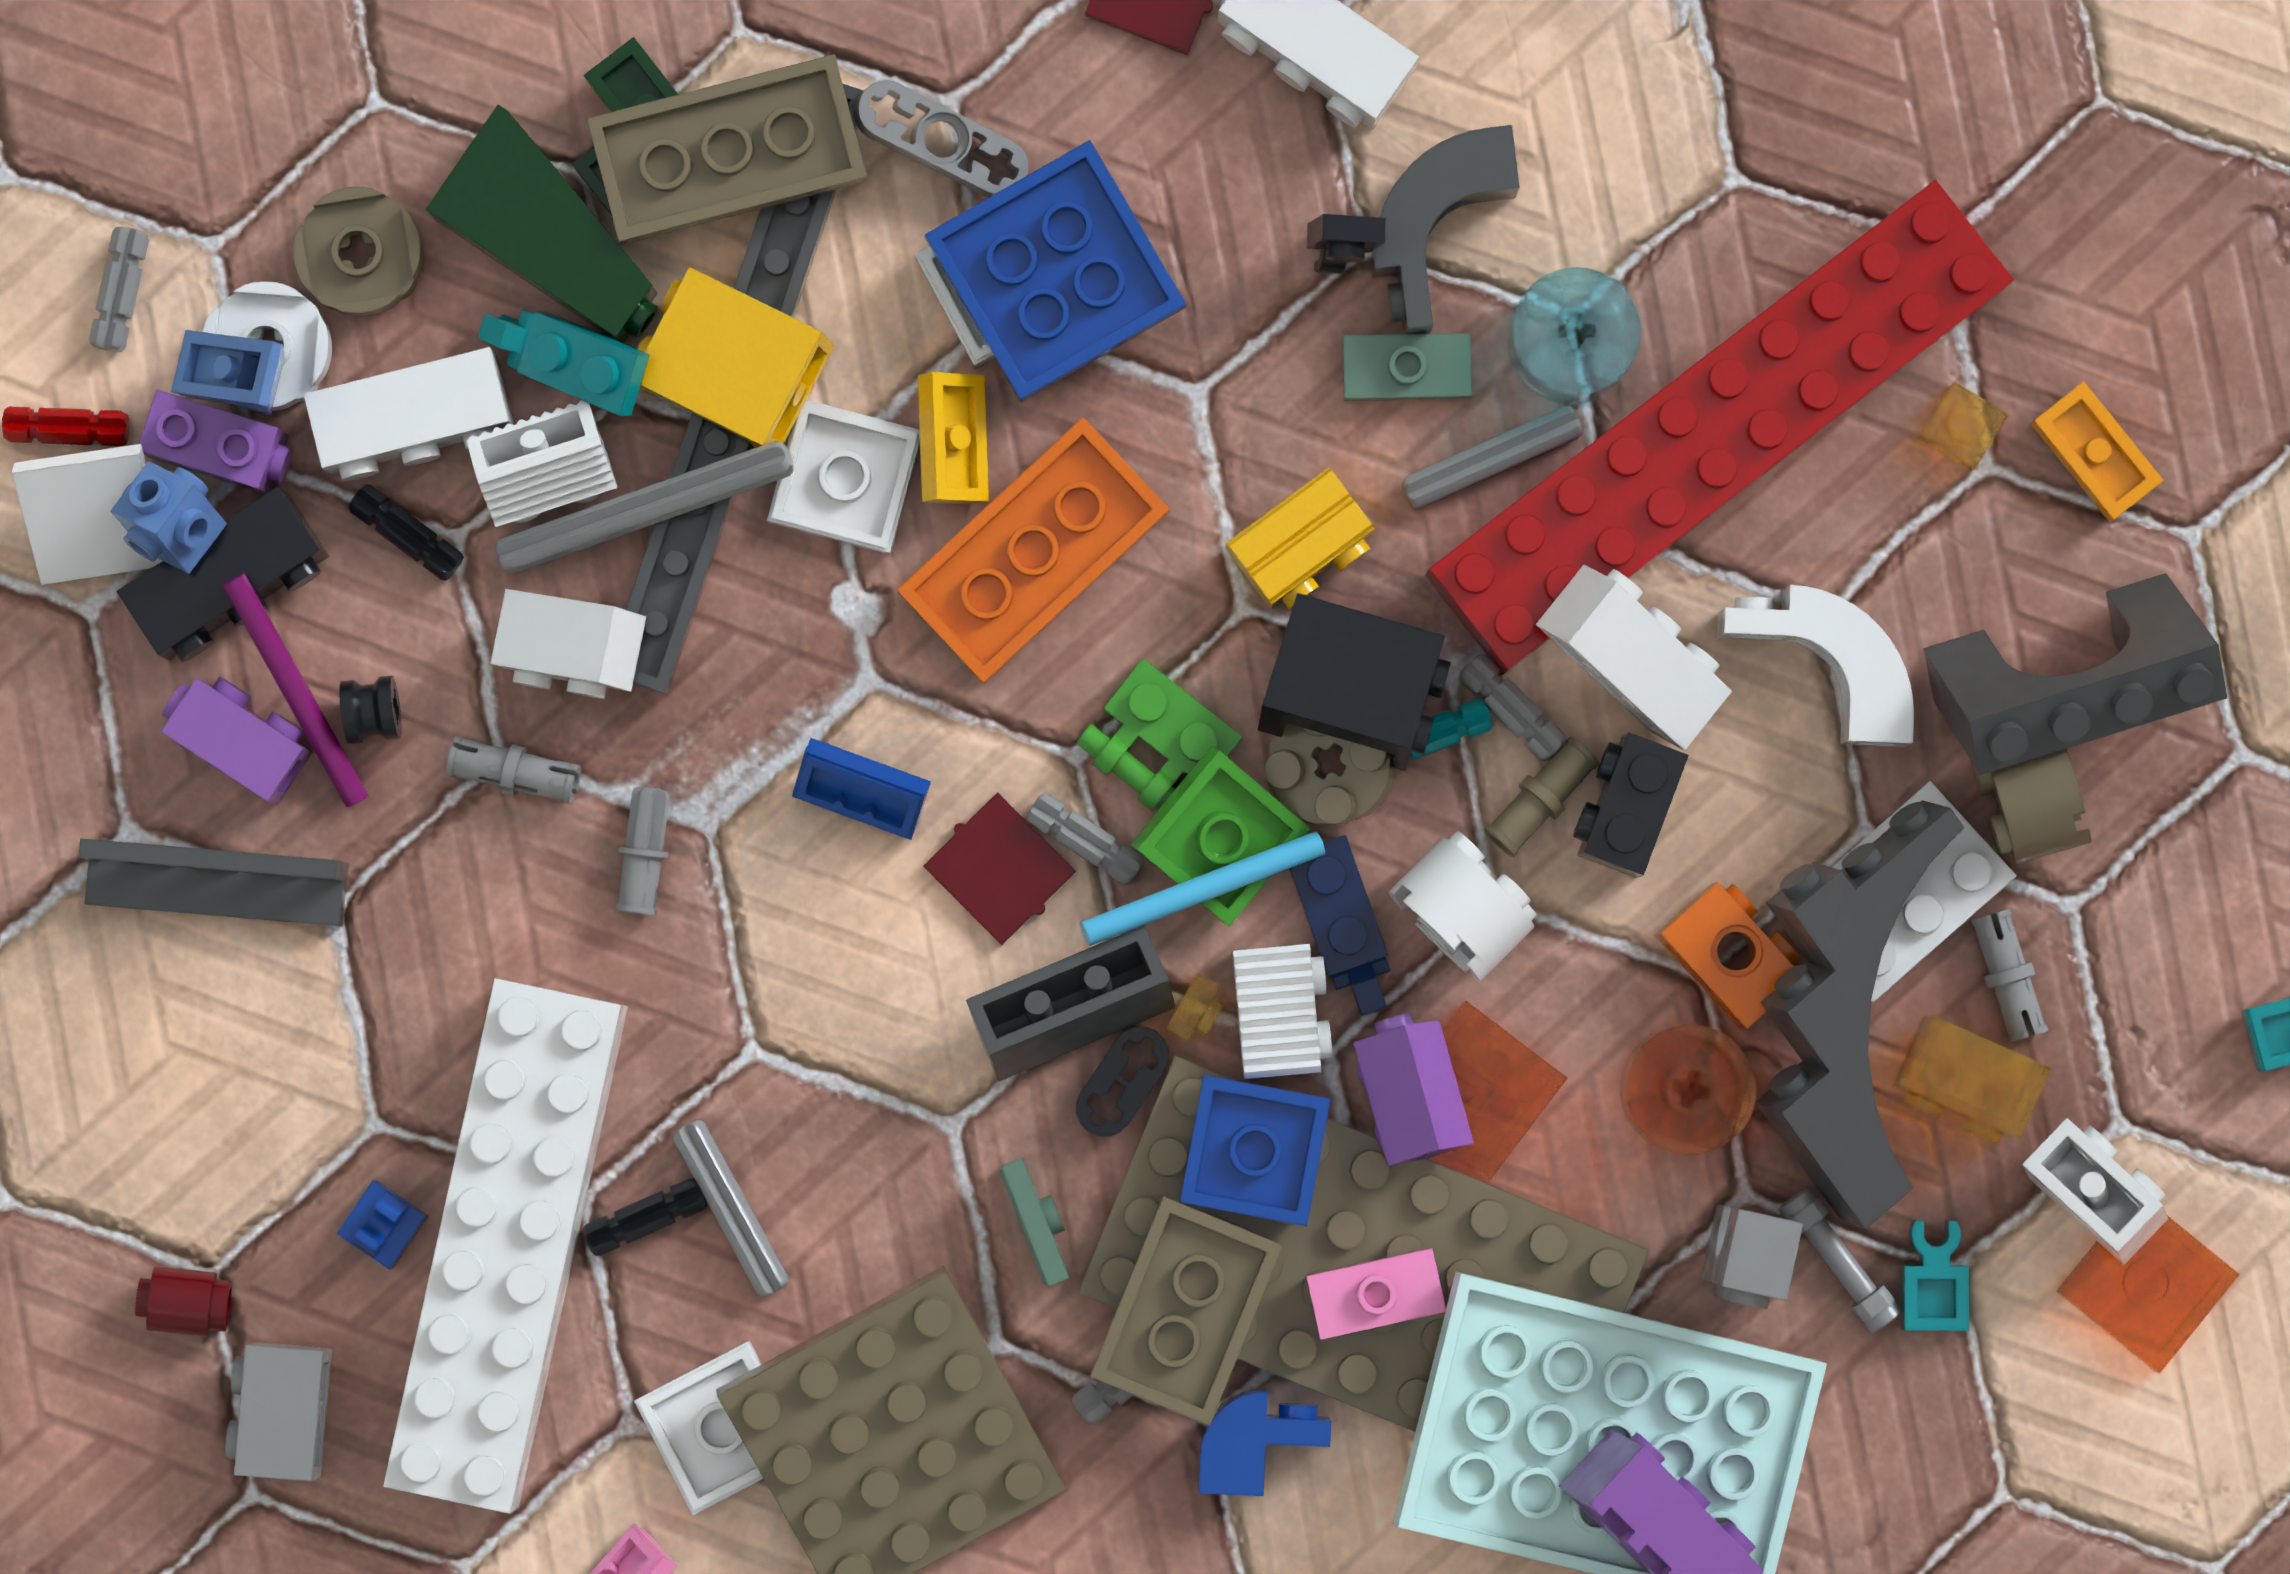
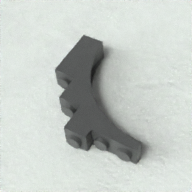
M1923 800L1911 803L1899 810L1889 822L1890 828L1873 843L1863 844L1851 851L1842 861L1843 869L1839 870L1816 862L1802 865L1785 876L1780 883L1781 890L1766 902L1808 962L1805 965H1797L1783 973L1775 982L1774 988L1776 990L1760 1002L1802 1062L1791 1065L1776 1074L1769 1083V1090L1755 1103L1836 1215L1864 1229L1870 1227L1913 1189L1889 1146L1874 1100L1868 1055L1870 1006L1882 952L1902 905L1930 863L1965 828L1950 807Z

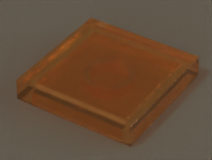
M2168 1215V1220L2124 1265L2096 1241L2056 1291L2158 1374L2162 1372L2240 1275Z

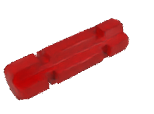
M9 406L5 408L2 417L3 438L16 443H32L33 438H37L38 442L43 444L92 445L93 441L97 440L101 446H124L128 442L130 433L129 417L119 410H100L98 415H94V411H91V409L39 408L38 412H34V409H30V407Z

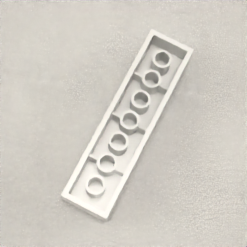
M494 978L383 1487L509 1514L519 1508L628 1006Z

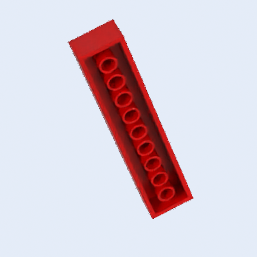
M1935 179L1428 569L1425 576L1486 655L1500 669V673L1504 675L1550 639L1536 623L1583 565L1605 576H1608L1612 569H1615L1629 579L2001 293L2014 281L2013 277Z

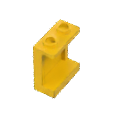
M689 267L683 279L675 280L667 290L661 306V312L664 316L653 337L650 335L646 336L637 348V350L650 355L640 388L654 397L658 395L746 439L754 447H759L773 441H780L784 444L835 345L823 332Z

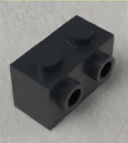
M1630 732L1621 737L1619 745L1609 742L1596 773V778L1605 781L1597 804L1585 803L1573 834L1574 838L1582 840L1577 856L1635 878L1643 876L1689 755Z

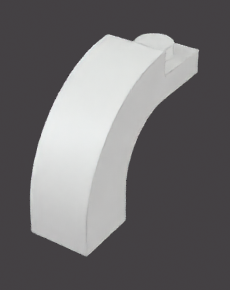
M1790 584L1782 590V610L1773 609V599L1736 597L1734 608L1725 607L1718 613L1717 638L1792 642L1812 650L1826 662L1835 675L1841 693L1840 745L1906 747L1913 744L1914 705L1911 684L1899 652L1883 629L1857 606L1824 590Z

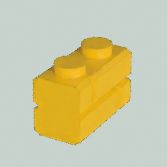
M1328 467L1226 543L1225 549L1270 609L1281 601L1284 602L1288 609L1293 608L1297 593L1309 596L1320 587L1313 577L1329 565L1334 563L1341 572L1370 551L1371 548L1365 542V539L1373 534L1375 528L1357 503L1351 498L1349 492L1334 472Z

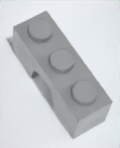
M1717 1204L1701 1279L1716 1284L1714 1296L1721 1297L1730 1302L1767 1310L1770 1297L1787 1301L1803 1223Z

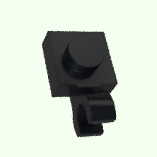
M1322 214L1307 224V249L1321 250L1318 261L1314 263V271L1318 273L1342 274L1347 262L1363 261L1365 253H1369L1385 244L1386 218Z

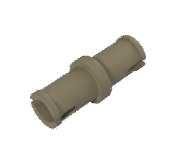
M1569 737L1566 744L1535 777L1528 775L1519 784L1522 791L1490 825L1486 826L1484 829L1485 834L1502 851L1514 857L1520 847L1549 816L1556 819L1565 810L1562 802L1593 769L1595 770L1599 766V761L1583 744Z

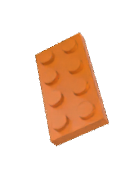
M1082 417L897 589V592L983 684H986L1170 513V509L1093 426Z

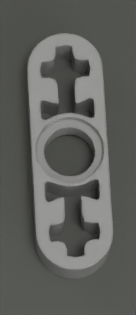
M890 80L875 82L863 90L856 99L854 119L864 135L983 196L991 197L1028 175L1029 168L1026 154L1017 143L900 83ZM886 95H890L895 99L892 109L908 119L915 115L916 108L924 111L925 115L919 119L912 129L910 143L901 138V135L909 128L908 126L896 120H890L882 127L874 123L876 112L868 107L870 100L879 102ZM945 122L956 131L958 146L950 157H937L926 148L924 134L931 123ZM972 136L981 141V144L973 152L987 159L996 157L1000 152L1007 156L1005 167L1013 172L1011 179L1004 177L995 184H992L987 180L990 170L975 160L967 164L966 171L958 167V164L966 157L971 148Z

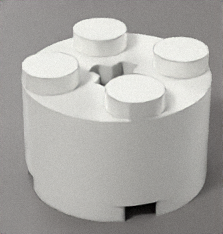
M1457 831L1449 840L1442 837L1388 893L1402 911L1408 906L1418 915L1415 925L1434 945L1465 973L1470 969L1474 979L1481 982L1534 928L1532 920L1537 914L1528 905L1531 901L1530 898L1507 875L1502 874L1496 881L1490 876L1492 872L1482 861L1485 858L1484 855L1466 836Z

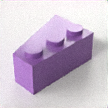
M1611 1429L1559 1485L1571 1499L1649 1574H1761L1764 1571L1749 1556L1756 1548L1755 1545L1729 1521H1726L1721 1526L1705 1510L1711 1504L1710 1501L1684 1477L1677 1481L1661 1464L1665 1460L1664 1456L1637 1432L1631 1438H1628Z

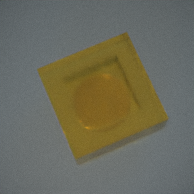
M1954 381L1939 402L1918 439L1968 470L1973 471L2005 422L2008 414Z
M1197 973L1165 1030L1186 1042L1189 1041L1194 1031L1205 1037L1224 1003L1213 998L1220 985Z

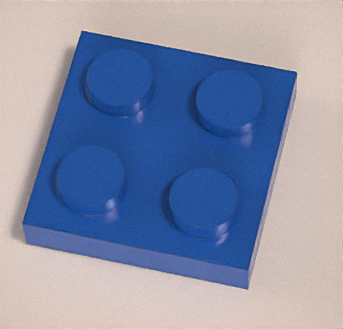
M1203 1075L1180 1202L1307 1226L1331 1099Z

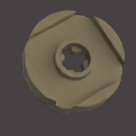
M347 187L328 193L313 205L314 209L306 216L303 225L300 223L294 236L293 259L302 284L322 305L348 316H372L393 308L399 301L408 298L414 292L417 285V277L423 264V242L415 221L396 200L372 188ZM356 235H362L367 245H375L376 248L375 256L367 258V266L356 269L352 261H343L341 257L342 250L351 248V237Z
M1286 723L1282 737L1273 735L1269 746V757L1265 763L1266 778L1274 787L1283 805L1299 818L1315 824H1346L1372 814L1384 802L1391 791L1396 777V769L1393 768L1395 760H1393V754L1288 723ZM1337 744L1343 749L1340 761L1346 765L1345 771L1341 775L1331 772L1325 778L1320 772L1322 763L1318 760V756L1322 749L1332 750Z

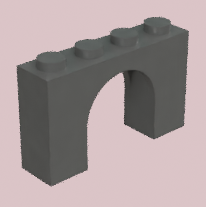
M2166 573L2106 592L2114 642L2119 653L2105 663L2086 671L2061 676H2039L2018 671L2005 662L1985 630L1923 648L1934 702L1979 775L2227 699L2219 645Z

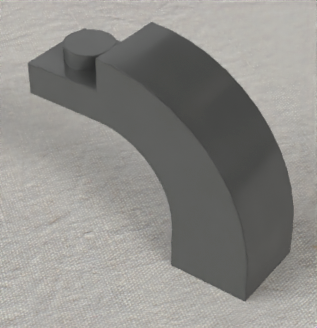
M1512 125L1472 130L1438 143L1423 153L1406 169L1389 193L1379 217L1386 218L1385 244L1372 251V278L1397 275L1398 283L1388 284L1387 286L1391 321H1403L1404 334H1430L1433 328L1425 252L1427 239L1434 227L1447 214L1462 206L1479 202L1514 199L1520 186Z

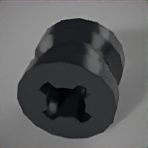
M394 676L379 677L374 684L360 685L355 680L341 681L339 690L343 730L348 744L363 743L367 736L380 734L387 740L401 738V710Z

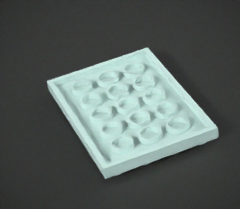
M1455 1271L1393 1524L1398 1528L1593 1574H1649L1559 1487L1561 1482L1611 1429L1628 1438H1631L1637 1432L1664 1456L1665 1460L1661 1464L1677 1481L1684 1477L1710 1501L1711 1504L1705 1510L1721 1526L1726 1521H1729L1755 1545L1756 1548L1749 1556L1764 1570L1761 1574H1775L1827 1363Z

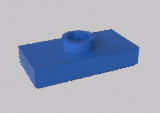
M811 738L804 751L792 797L912 840L931 781Z

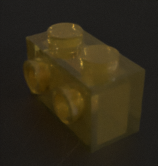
M1933 1015L1923 1016L1893 1087L1908 1093L1904 1102L1905 1105L1937 1119H1940L1944 1109L1967 1119L1963 1127L1964 1131L1999 1145L2002 1136L2021 1139L2051 1068Z

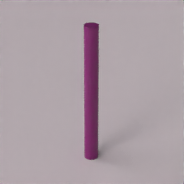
M243 572L222 583L223 589L346 807L359 803L368 796V793L247 576Z

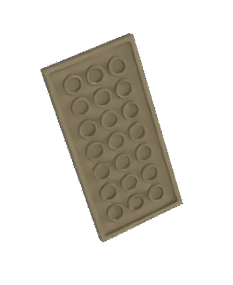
M1174 1056L1078 1294L1112 1308H1118L1162 1197L1165 1196L1180 1202L1203 1075L1229 1080L1234 1079ZM1327 1118L1307 1226L1182 1203L1283 1245L1237 1359L1416 1432L1445 1312L1320 1340L1306 1275L1433 1248L1446 1308L1456 1271L1625 1312L1649 1252L1646 1248L1429 1159L1388 1166L1384 1151L1375 1137Z

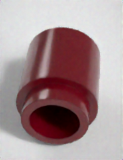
M155 1266L151 1279L140 1278L135 1316L146 1317V1329L148 1331L209 1337L211 1330L226 1332L231 1308L232 1281L217 1279L216 1272Z

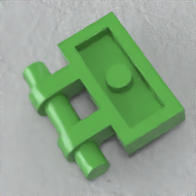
M1142 658L1103 708L1104 711L1122 724L1117 733L1110 738L1091 723L1076 744L1095 758L1092 765L1106 776L1112 771L1140 793L1137 800L1153 811L1156 807L1160 809L1175 791L1172 786L1183 773L1188 775L1211 746H1214L1228 757L1242 740L1243 736ZM1138 737L1168 760L1157 774L1127 752Z

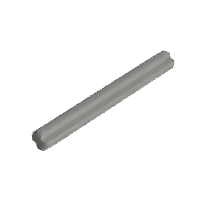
M773 441L499 539L496 543L499 563L503 570L515 574L786 478L794 471L791 454L785 444H782L780 441Z

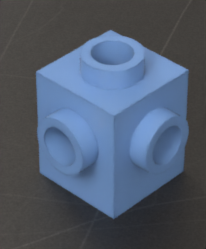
M150 461L125 489L121 498L110 511L127 530L123 540L130 548L152 562H155L158 558L190 574L227 525L205 498L209 489L198 477L181 467H177L172 473Z

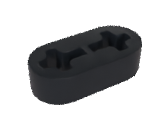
M1133 1027L1125 1030L1115 1040L1092 1074L1076 1102V1114L1080 1124L1088 1132L1097 1136H1112L1120 1133L1141 1107L1165 1071L1169 1061V1048L1165 1039L1156 1030L1148 1027ZM1145 1037L1152 1039L1155 1042L1152 1054L1159 1059L1156 1067L1151 1070L1148 1067L1142 1066L1138 1069L1132 1080L1128 1082L1120 1076V1073L1129 1061L1128 1054L1122 1050L1125 1043L1130 1040L1133 1043L1139 1044ZM1117 1081L1126 1087L1116 1103V1107L1123 1112L1122 1117L1117 1123L1106 1119L1101 1126H1098L1090 1120L1094 1110L1087 1104L1088 1098L1093 1093L1103 1097L1110 1090L1114 1082Z

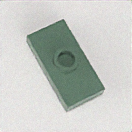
M1470 333L1343 335L1344 401L1470 399L1472 396Z
M1023 1157L1002 1165V1169L999 1170L1044 1285L1047 1284L1049 1287L1069 1279V1272L1054 1237L1055 1234L1065 1231L1052 1196L1039 1198Z

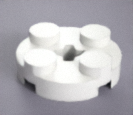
M261 281L245 284L233 291L235 294L226 298L220 306L216 305L207 317L202 332L262 340L264 330H274L275 339L284 343L285 356L272 411L283 410L298 402H305L303 394L317 391L320 382L327 374L331 362L332 339L329 327L321 311L296 289L285 284Z

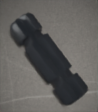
M365 484L359 489L348 507L353 515L368 526L372 523L376 525V532L416 562L420 559L423 560V567L440 580L446 581L456 572L464 558L458 549L444 539L440 542L436 540L437 534L396 503L392 506L388 504L389 498L372 485Z
M690 1178L671 1186V1192L665 1195L663 1191H660L614 1212L615 1217L611 1219L606 1215L586 1224L583 1227V1234L591 1252L595 1256H601L619 1248V1242L626 1240L627 1243H630L676 1223L675 1217L681 1215L684 1219L703 1211L707 1207V1201L695 1179Z

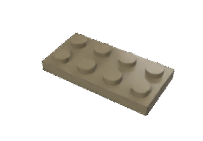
M835 54L587 118L618 241L621 245L868 181Z

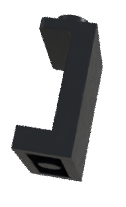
M1297 593L1262 704L1258 731L1282 737L1286 723L1391 753L1396 756L1393 768L1406 772L1411 752L1424 755L1434 718L1423 715L1428 695L1441 699L1451 665L1450 661L1440 659L1445 636Z

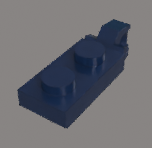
M1346 835L1323 842L1325 855L1292 867L1289 870L1319 955L1323 956L1327 977L1331 976L1336 990L1351 986L1360 1014L1363 1016L1387 1007L1376 976L1390 972V968L1385 957L1388 956L1348 839Z

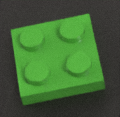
M1211 746L1130 845L1174 882L1180 884L1302 837L1309 831L1310 827L1220 750ZM1271 876L1201 904L1223 923L1230 926Z

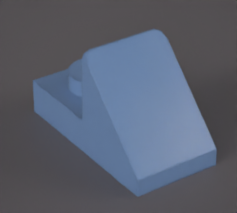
M185 330L171 392L189 398L235 404L256 412L271 415L285 356L283 346L280 343L268 340Z

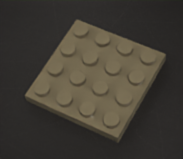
M944 1266L716 1389L720 1403L817 1574H914L1066 1491L1062 1478Z

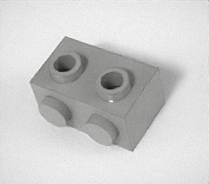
M254 1342L245 1345L244 1356L237 1355L235 1357L232 1368L231 1391L232 1394L241 1395L239 1421L230 1420L225 1445L226 1458L235 1459L234 1475L313 1481L321 1477L332 1348Z

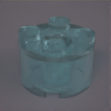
M1580 267L1565 268L1551 272L1530 286L1511 318L1507 335V347L1512 367L1535 393L1546 400L1571 405L1595 400L1611 390L1622 379L1633 363L1641 337L1639 314L1625 286L1602 272ZM1568 323L1577 324L1579 332L1587 333L1589 338L1584 339L1579 350L1571 349L1569 339L1559 338L1558 336L1559 333L1564 332Z

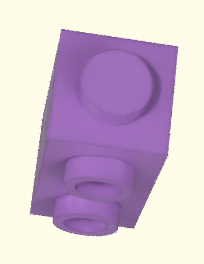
M158 389L156 390L139 442L142 445L144 455L149 458L262 494H267L271 491L273 482L282 484L287 475L293 452L291 447L286 446L288 435L277 427Z
M220 676L213 686L198 678L194 680L190 687L185 684L179 686L163 710L162 715L168 721L161 732L261 798L278 805L313 753V751L299 743L304 731L273 711L267 720L259 717L246 708L252 697Z
M1411 1013L1398 1015L1376 1022V1035L1353 1042L1358 1057L1359 1078L1367 1089L1376 1122V1139L1384 1151L1388 1166L1428 1159L1474 1144L1439 1020L1414 1023Z

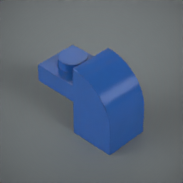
M1253 1389L1234 1395L1217 1408L1210 1426L1206 1425L1202 1433L1199 1451V1494L1264 1496L1266 1444L1330 1447V1418L1317 1416L1318 1405L1280 1403L1279 1415L1267 1414L1268 1392L1266 1389Z

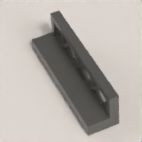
M80 838L78 858L88 860L85 905L343 927L349 863L330 859Z

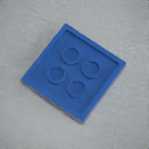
M1091 140L924 235L929 247L1021 403L1180 312L1187 305Z

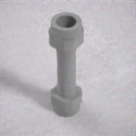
M1809 1187L1799 1191L1778 1208L1784 1219L1803 1223L1801 1234H1805L1854 1299L1855 1303L1851 1305V1309L1871 1333L1888 1324L1902 1311L1884 1284L1875 1286L1824 1218L1829 1213Z

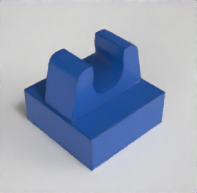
M373 1180L336 1234L390 1270L394 1268L429 1215L379 1181Z

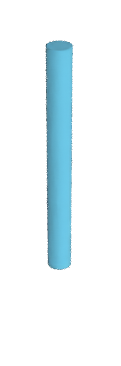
M1315 831L1081 921L1080 928L1088 946L1107 940L1325 855L1324 844L1318 832Z

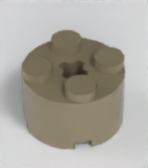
M2067 748L1979 775L1972 763L1981 796L1993 793L1999 814L1990 816L1989 824L1999 857L2012 854L2015 863L2018 864L2092 842L2089 828L2076 831L2074 822L2082 820L2080 814L2085 813V809Z

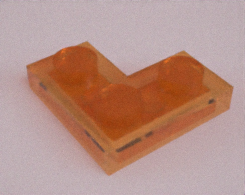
M1465 1000L1442 1031L1454 1073L1476 1089L1464 1106L1474 1144L1453 1150L1452 1152L1491 1180L1567 1080V1077Z

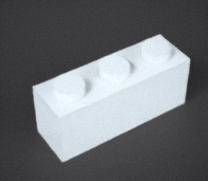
M1225 0L1218 11V23L1225 27L1221 33L1225 40L1249 56H1252L1256 50L1277 63L1273 71L1278 77L1301 92H1304L1308 86L1329 99L1325 106L1327 110L1353 128H1357L1360 122L1372 130L1375 128L1415 71L1419 56L1338 0Z
M490 347L303 394L321 468L330 475L340 473L342 481L359 480L378 474V463L402 458L404 466L430 462L441 457L439 448L464 442L465 449L469 450L466 441L471 435L479 437L483 431L491 433L495 427L504 429L507 423L515 425L499 359Z
M1583 565L1536 625L1648 730L1685 751L1732 692L1714 674L1720 665L1697 645L1689 642L1685 647L1676 638L1682 630L1680 626L1654 606H1651L1647 611L1637 601L1643 594L1642 590L1626 576L1615 569H1612L1608 576H1605Z

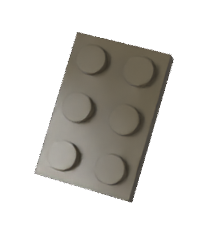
M1163 1196L1090 1377L1210 1426L1283 1245Z

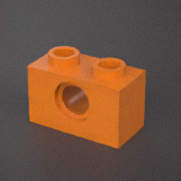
M1718 882L1710 884L1655 934V937L1740 1030L1748 1029L1767 1012L1760 1002L1776 990L1774 985L1777 979L1787 970L1795 967L1801 958L1778 932L1775 931L1770 937H1767L1751 918L1758 913V910L1739 888L1731 884L1725 890ZM1729 933L1741 936L1749 946V959L1746 965L1739 970L1726 968L1720 962L1717 955V947L1720 940Z

